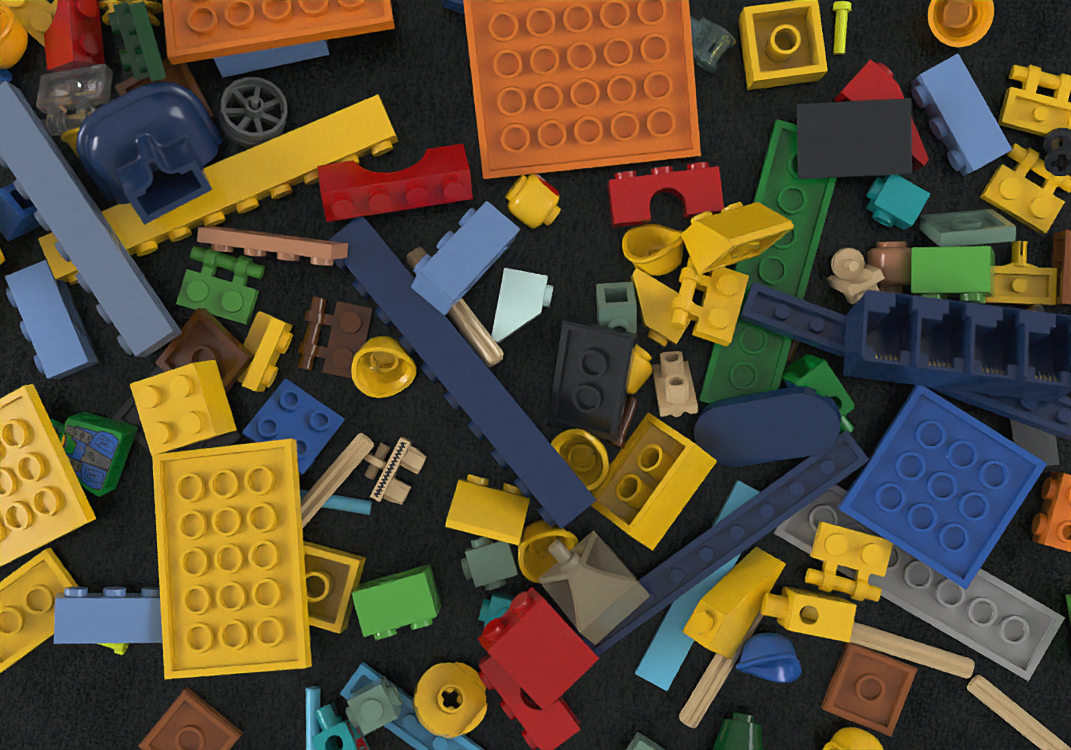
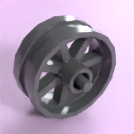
M245 77L236 80L225 89L221 98L220 125L225 135L235 144L245 148H253L281 136L287 118V101L282 91L270 81L259 77ZM243 94H254V96H251L246 100L243 97ZM259 95L268 98L270 101L264 103L263 100L259 98ZM234 98L242 108H226V106ZM278 108L281 115L280 119L265 112ZM228 117H243V120L238 126H235ZM261 121L274 126V128L263 132ZM245 128L255 129L256 133L247 132Z

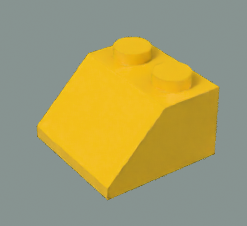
M737 202L727 206L719 214L713 215L711 211H706L691 219L692 225L681 234V237L696 271L700 275L759 256L792 230L794 226L791 220L759 202L743 206L741 202Z
M468 474L467 480L460 478L445 527L519 545L530 497L527 498L516 485L504 483L503 488L500 489L489 486L490 479Z

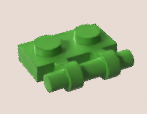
M194 245L190 258L203 263L202 271L199 273L186 270L176 304L194 310L206 308L214 316L249 326L259 291L246 287L248 276L261 280L265 266L253 263L252 258L243 255L237 258L223 254L221 251H213L211 246L206 249ZM217 267L233 271V281L229 282L215 278Z

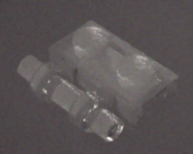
M106 64L41 75L36 106L44 114L47 113V119L40 121L48 133L52 136H59L68 130L81 127L85 118L95 111L96 105L109 102L113 71ZM76 109V114L66 116L67 110Z

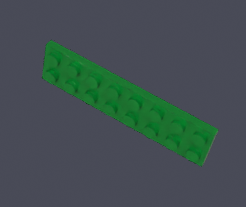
M779 119L775 121L753 203L759 202L791 220L794 228L759 256L735 264L734 271L749 276L731 343L727 347L713 343L698 397L700 402L710 404L718 400L779 389L792 339L740 320L739 317L753 282L793 297L804 299L837 178L798 179L797 124Z

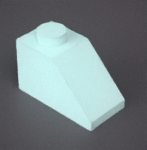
M504 268L491 336L496 343H500L541 315L542 306L550 307L554 286L547 285L548 276Z

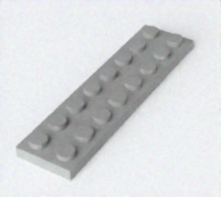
M834 485L772 530L774 534L811 554L819 521L882 537L837 508L847 492L838 485ZM894 544L885 577L870 573L868 584L881 587V596L1027 681L1030 680L1065 619L1062 615L981 568L968 588L964 589ZM838 565L836 569L848 577L854 578L856 569Z

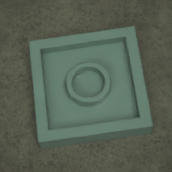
M993 209L920 215V230L939 247L1016 241V226Z

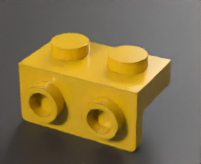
M264 312L257 313L243 344L255 357L237 380L243 383L242 386L255 392H264L266 387L269 388L272 385L278 371V367H275L281 353L284 354L291 343L293 334L290 331L293 325Z

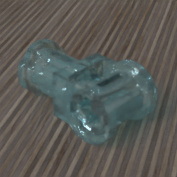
M690 15L693 61L703 69L714 73L718 68L717 62L728 48H733L736 45V40L726 29L710 22L704 16L699 22ZM716 43L717 45L714 47V49L711 52H708L710 48Z

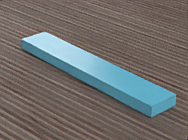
M736 480L712 526L753 498L759 491ZM740 554L669 605L634 671L636 675L668 691L694 642L682 630L700 599L733 569Z

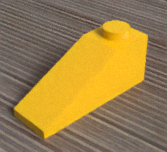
M755 547L700 599L682 632L705 648L731 660L761 609L764 593H770L786 563Z

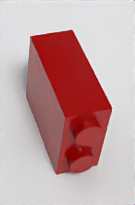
M533 587L527 592L517 595L512 600L510 608L500 618L490 621L484 627L482 635L477 639L494 660L544 712L599 659Z

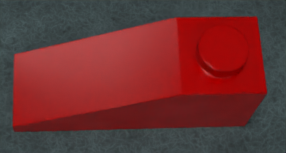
M870 59L834 100L836 102L904 99L899 84L893 79L892 71L880 62L875 63ZM911 116L912 169L916 171L924 166L929 159Z

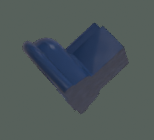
M156 81L139 86L100 106L88 115L77 132L76 150L82 165L106 201L114 200L117 204L131 203L145 225L213 190L203 166L217 155L218 145L223 142V138L203 103L190 89L175 82Z

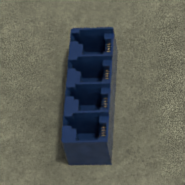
M867 290L847 313L843 376L1055 402L1071 392V316Z

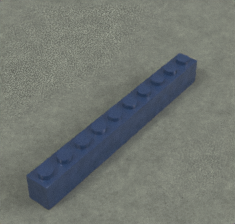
M364 216L356 217L328 240L348 243L347 258L333 259L335 264L343 272L349 268L357 278L352 282L353 286L365 300L371 296L376 301L379 307L375 312L388 328L392 324L402 333L398 338L401 345L411 356L415 352L420 355L425 362L421 366L423 372L434 384L440 380L447 388L448 392L443 396L456 412L463 408L472 420L467 423L468 427L480 441L487 437L495 447L490 452L504 470L510 466L518 475L514 483L527 498L534 495L540 502L542 507L537 511L551 528L558 524L563 529L597 501L449 319L411 288L415 278Z

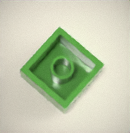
M991 246L912 248L911 293L913 295L947 300V298H960V302L986 304L987 297H994L995 253Z
M430 564L360 583L351 593L363 637L374 634L375 640L395 635L397 633L396 629L404 625L410 624L411 629H418L432 624V619L438 615L442 606Z

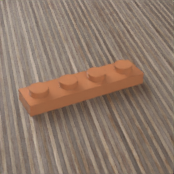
M219 226L198 227L197 242L210 243L211 250L233 252L234 247L244 248V255L266 256V251L277 252V259L299 261L300 256L311 257V264L328 266L333 265V259L347 258L348 243Z

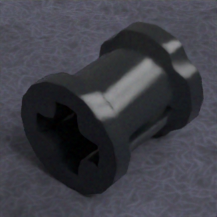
M1056 128L1048 132L1044 137L1043 147L1047 153L1044 164L1046 170L1054 176H1067L1071 174V130L1068 128ZM1059 138L1063 139V146L1059 147ZM1059 157H1063V166H1060Z

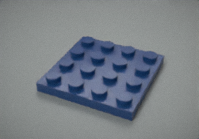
M915 385L868 458L869 461L864 464L837 508L962 588L967 589L1047 463L925 386Z

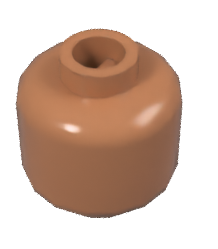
M877 242L876 248L868 251L867 264L879 268L885 278L876 283L877 286H880V291L903 293V286L911 285L912 248L907 247V242Z

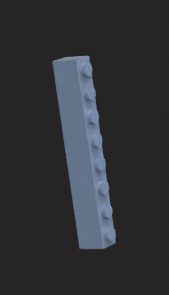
M7 81L1 83L0 164L5 169H11L17 178L13 181L15 188L24 199H31L37 208V211L34 212L37 221L46 231L51 229L58 242L55 243V247L59 254L67 262L72 261L79 271L75 275L79 284L86 292L90 293L92 291L99 301L96 308L102 318L108 324L113 322L120 335L117 336V340L122 348L129 355L134 354L136 357L146 358L182 334L181 330L20 89Z

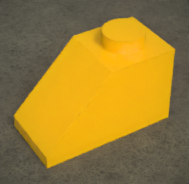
M636 268L631 275V282H633L642 327L649 330L646 336L663 347L668 342L672 345L677 344L691 321L687 319L683 329L670 325L673 315L670 310L673 298L678 297L679 293Z

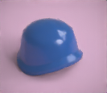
M766 632L750 637L746 640L740 662L736 665V669L778 683L792 682L801 675V664L796 657L791 640L779 633Z

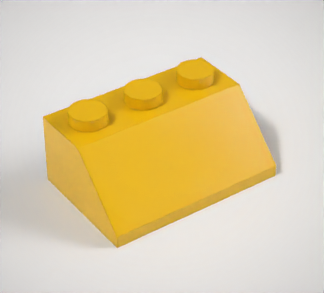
M648 412L626 442L625 447L621 449L608 467V473L604 481L592 489L591 493L597 501L591 506L628 535L654 550L717 460Z

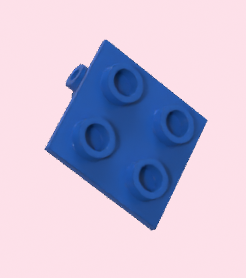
M285 378L243 430L242 434L255 443L295 439L297 443L298 472L303 475L305 471L308 472L316 461L315 458L345 419Z

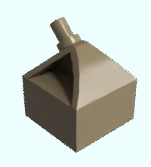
M594 531L588 534L570 551L560 540L554 541L549 546L548 551L558 562L538 579L578 631L595 645L651 596L612 549Z

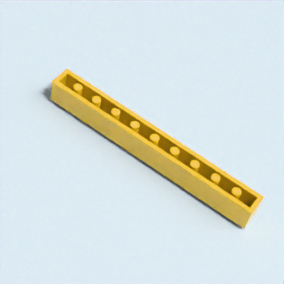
M375 95L204 168L213 190L145 225L131 203L118 204L102 211V213L129 254L137 253V256H143L158 249L157 244L168 239L171 242H176L192 235L191 229L203 224L205 227H210L226 220L224 215L236 210H238V213L251 211L259 206V200L269 196L272 199L284 197L293 191L292 186L304 181L306 185L319 182L317 166L352 160L359 164L358 158L370 153L374 157L383 155L393 149L392 144L399 142L379 95ZM53 232L38 238L54 278L69 282L70 285L78 284L79 282L75 275L79 271L72 261L67 262L59 254L55 247V243L58 240Z

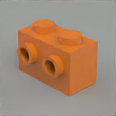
M1051 471L1050 477L1046 478L1042 486L1041 497L1044 500L1040 513H1037L1032 521L1031 532L1034 534L1032 541L1071 552V475Z

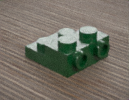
M144 0L113 2L115 12L108 13L114 36L122 34L126 49L120 50L119 53L125 73L133 71L135 81L150 77L151 82L166 78Z

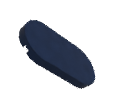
M790 387L710 403L698 417L694 428V438L696 444L717 460L716 463L729 467H741L820 454L833 446L839 436L841 414L836 403L827 395L823 397L816 393L817 390L809 387Z

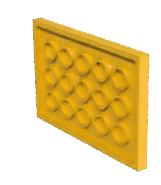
M283 439L153 455L165 679L312 667L296 440Z

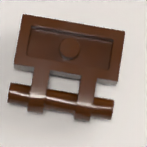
M312 296L310 310H306L304 321H307L304 340L299 342L297 353H301L298 368L312 370L315 356L325 358L322 373L352 378L353 358L356 352L368 341L374 309L337 301L334 315L324 313L327 299ZM321 324L332 326L328 347L317 346Z

